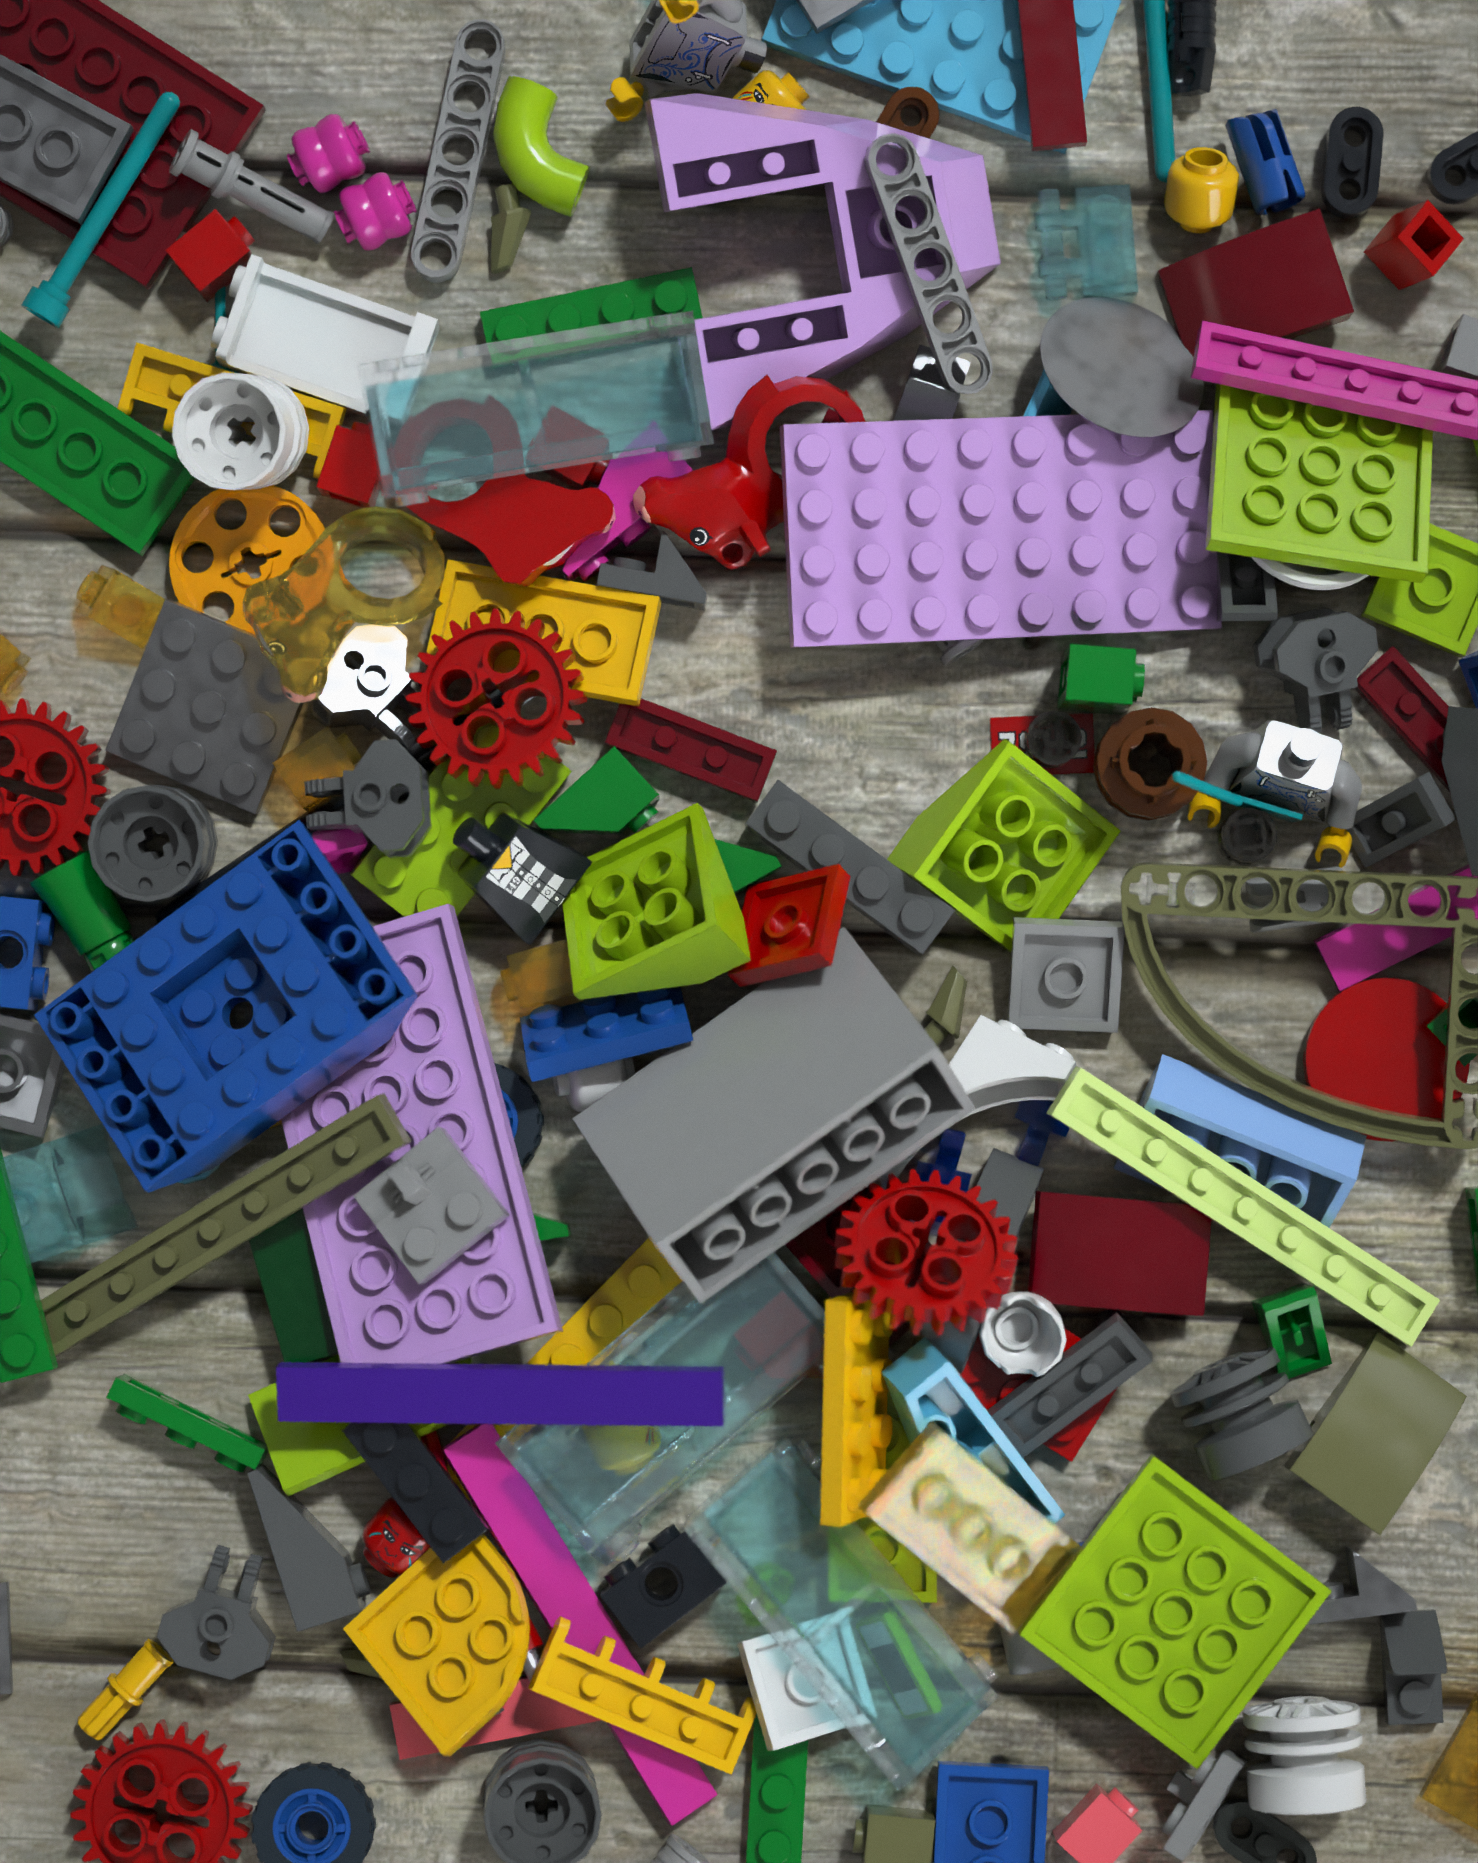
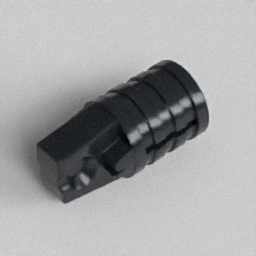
M1168 0L1169 13L1167 14V22L1169 23V28L1167 29V38L1169 43L1167 44L1172 92L1175 94L1193 96L1210 92L1216 53L1215 7L1217 0Z

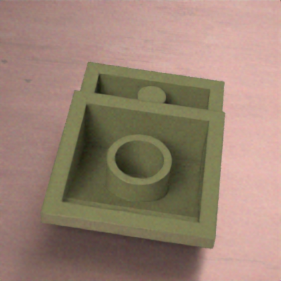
M1376 1331L1313 1418L1315 1423L1311 1429L1314 1435L1295 1449L1284 1466L1372 1531L1381 1535L1432 1459L1467 1396Z

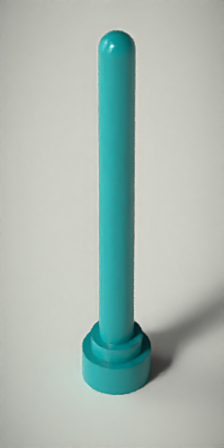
M1143 0L1155 175L1159 181L1167 183L1168 171L1172 162L1176 160L1169 57L1167 52L1165 0Z
M165 92L159 97L49 281L42 280L38 288L32 286L22 302V307L48 324L59 328L69 313L70 309L66 306L71 298L67 294L179 109L180 100L175 93Z

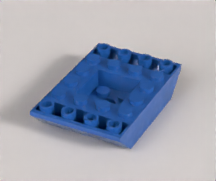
M298 820L34 1014L143 1189L150 1193L214 1169L392 1038L419 995L303 822ZM240 1002H250L253 1007L252 1020L244 1028L233 1029L229 1021L231 1010Z

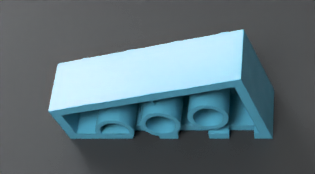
M924 1337L883 1370L882 1375L955 1558L973 1579L981 1585L1063 1518L1065 1513L952 1364Z

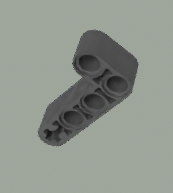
M993 1148L977 1184L981 1187L979 1202L982 1204L996 1199L998 1206L995 1217H1009L1008 1234L1018 1237L1040 1185L1045 1168ZM956 1239L961 1242H968L964 1239ZM935 1281L936 1283L941 1285H949L946 1282ZM967 1314L964 1331L959 1332L948 1321L944 1322L941 1336L935 1334L930 1323H923L919 1334L914 1335L911 1348L926 1337L952 1364L955 1370L962 1374L977 1339L981 1323Z

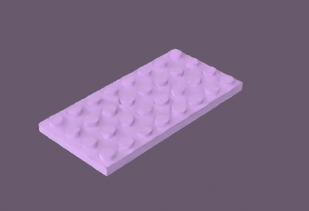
M1198 410L1194 417L1182 428L1156 437H1134L1118 434L1090 422L1080 414L787 424L780 426L790 648L1221 629L1222 621H1217V552L1205 550L1213 439V410Z
M448 903L373 926L419 996L389 1041L281 1119L289 1149L376 1095L385 1093L412 1141L303 1207L341 1363L450 1364L561 1332L563 1329L455 908ZM440 1126L447 1130L510 1216L425 1285L416 1282L353 1196Z

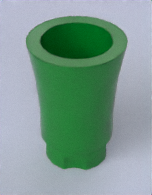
M89 851L59 865L29 883L49 907L67 934L78 956L84 955L91 972L135 941L132 934L128 932V930L132 929L131 924L123 912L114 891L104 884L93 868Z

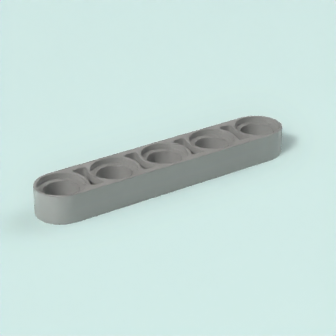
M475 19L466 23L460 29L456 38L411 248L413 264L417 273L423 279L432 283H442L450 280L458 272L462 262L504 65L506 45L502 32L494 23L485 19ZM478 33H486L496 41L494 54L485 60H475L466 52L468 39ZM467 85L477 86L485 94L483 106L473 113L463 112L455 105L456 93ZM456 137L465 138L474 146L472 158L463 165H453L443 156L445 145ZM443 190H453L463 199V206L460 212L450 218H443L432 209L434 197ZM441 242L451 249L452 258L445 268L431 270L422 264V251L430 243Z
M895 133L882 135L873 140L867 148L864 158L865 166L938 371L945 385L952 391L962 394L977 393L985 388L991 380L993 372L992 361L917 150L913 143L904 135ZM886 143L897 144L906 155L905 167L899 174L894 176L884 174L876 163L877 151ZM909 195L918 198L925 209L923 221L912 229L899 224L895 216L896 204L900 199ZM926 248L936 250L943 258V271L933 281L921 279L914 269L915 257ZM943 301L954 302L962 311L961 325L952 333L941 332L933 323L934 309ZM962 353L973 354L980 362V376L970 385H961L952 376V363Z

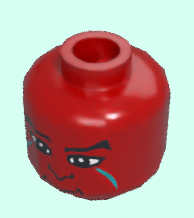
M393 1497L388 1498L363 1528L362 1540L365 1544L363 1549L365 1558L376 1570L390 1578L402 1575L431 1548Z

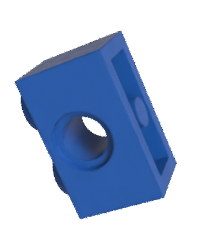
M0 896V946L6 940L16 938L23 947V958L17 966L7 969L0 962V1007L37 1011L38 1000H46L49 989V968L42 967L44 945L51 946L53 942L55 916L53 913H47L48 906L44 901Z

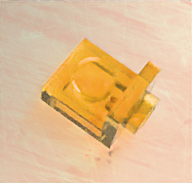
M102 565L97 573L91 571L82 581L76 595V599L80 602L75 612L103 626L136 647L143 649L151 636L165 599L121 572Z

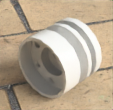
M221 373L203 378L185 392L174 414L172 437L178 458L193 477L213 488L251 490L279 484L298 468L307 451L309 424L304 406L293 391L274 378L253 374ZM243 422L255 423L251 429L252 434L256 437L255 441H243V438L246 436V431L241 426Z
M1297 1696L1276 1699L1273 1702L1254 1705L1243 1710V1725L1249 1729L1262 1731L1247 1736L1244 1739L1245 1748L1252 1752L1271 1755V1760L1251 1765L1246 1769L1249 1807L1252 1810L1264 1813L1309 1815L1347 1811L1363 1806L1366 1803L1364 1765L1357 1761L1338 1757V1753L1357 1748L1362 1744V1734L1358 1731L1342 1729L1357 1725L1361 1721L1360 1706L1356 1703L1329 1700L1325 1697Z

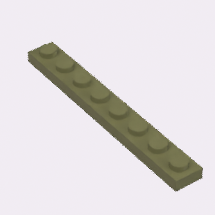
M385 1093L376 1095L42 1299L41 1303L55 1356L61 1355L411 1143L410 1137Z

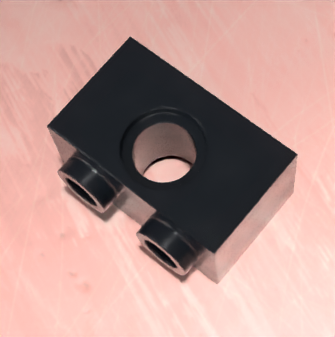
M674 1523L669 1525L647 1543L652 1552L636 1564L628 1557L604 1576L608 1585L602 1589L600 1596L640 1649L729 1582L728 1573L690 1523L680 1530L677 1529ZM665 1567L674 1572L678 1584L671 1593L658 1595L648 1588L646 1576L654 1568Z

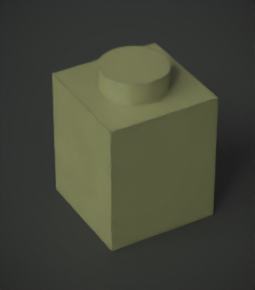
M867 1804L866 1820L855 1819L853 1853H862V1863H931L935 1828L933 1811Z

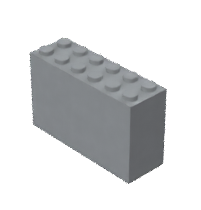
M842 927L839 929L832 966L766 981L692 1033L694 1041L675 1045L572 1119L656 1247L701 1304L975 1110L976 1107L937 1045L847 929Z

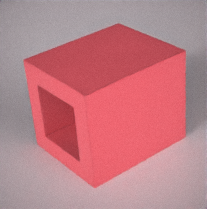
M1096 1783L1052 1833L1056 1842L1079 1863H1113L1143 1830L1133 1817L1139 1809L1116 1787L1108 1794Z

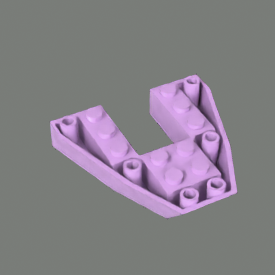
M696 93L655 98L645 102L664 212L824 184L842 293L683 321L701 424L704 430L711 431L731 426L737 405L746 392L766 375L770 377L774 384L795 376L827 380L905 337L922 324L865 166L866 150L871 142L878 137L892 133L904 135L916 148L966 290L1001 264L984 158L981 154L867 119ZM886 143L877 151L876 163L884 174L894 176L899 174L905 167L906 155L897 144ZM910 195L900 199L895 208V216L899 224L910 229L921 224L925 215L922 202ZM926 248L915 257L914 269L921 279L933 281L943 271V258L936 250ZM943 301L938 304L934 309L933 315L951 301Z

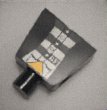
M506 813L500 814L489 829L475 818L470 817L460 824L453 836V844L469 855L460 866L458 876L504 926L528 945L532 944L592 863L591 860L569 844Z

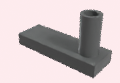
M1115 1309L1104 1310L1095 1320V1329L1062 1354L1061 1360L1046 1374L1039 1377L1033 1375L989 1408L988 1413L1017 1452L1024 1458L1153 1361L1152 1352L1128 1326L1127 1318L1121 1311Z

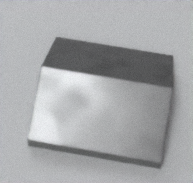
M1 1013L0 1127L42 1138L44 1137L62 1084L65 1064L39 1023Z

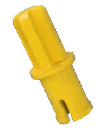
M148 1638L144 1646L118 1674L111 1673L107 1677L109 1684L78 1717L77 1722L81 1729L93 1739L98 1741L103 1739L133 1705L139 1707L144 1702L141 1696L167 1667L174 1663L172 1657L160 1645Z

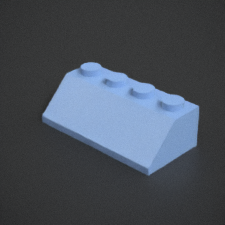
M1161 1055L1138 1105L1330 1228L1357 1181L1367 1136L1298 1112L1259 1092L1167 1055ZM1116 1160L1115 1170L1160 1187L1122 1161Z

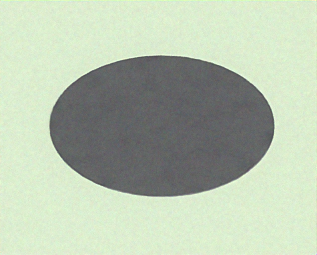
M1083 298L1058 309L1044 327L1040 342V354L1045 373L1060 397L1073 410L1090 422L1118 434L1134 437H1156L1182 428L1197 413L1203 398L1204 381L1191 378L1194 357L1182 344L1177 330L1150 310L1116 298Z

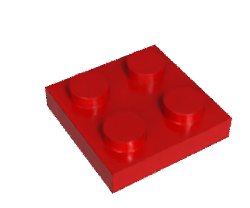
M835 864L748 886L742 915L744 917L751 960L729 970L728 976L739 987L832 966L851 876L840 864Z

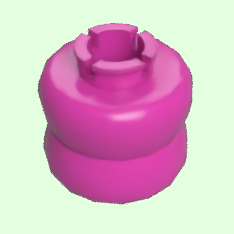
M330 114L321 119L315 127L300 129L291 137L295 152L287 154V159L302 186H305V183L310 181L317 192L326 193L338 186L342 180L357 178L365 172L366 167L362 155L370 153L363 133L359 130V126L355 121L346 125L340 115Z
M379 172L368 178L363 184L344 188L339 194V200L343 209L334 211V214L348 244L352 240L358 239L364 250L372 251L383 245L388 239L407 235L412 229L408 214L416 213L417 209L403 180L393 185L387 173Z

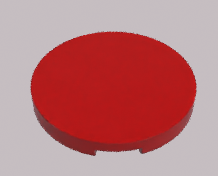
M1399 978L1370 979L1341 990L1319 1010L1320 1012L1310 1028L1303 1053L1304 1074L1307 1085L1338 1098L1382 1110L1421 1117L1441 1118L1445 1045L1426 1025L1447 1003L1430 989L1418 983ZM1458 1060L1455 1066L1456 1076L1462 1082L1467 1083L1470 1062L1464 1067ZM1454 1090L1453 1099L1460 1098L1463 1093ZM1361 1133L1363 1135H1366V1139L1385 1142L1396 1141Z

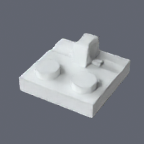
M844 1611L834 1612L737 1642L767 1751H774L875 1718Z

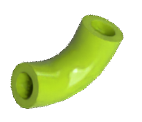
M509 76L498 101L493 128V138L499 164L518 191L545 208L572 217L582 195L590 167L563 157L555 152L549 143L547 136L548 123L558 96L550 89L534 81Z

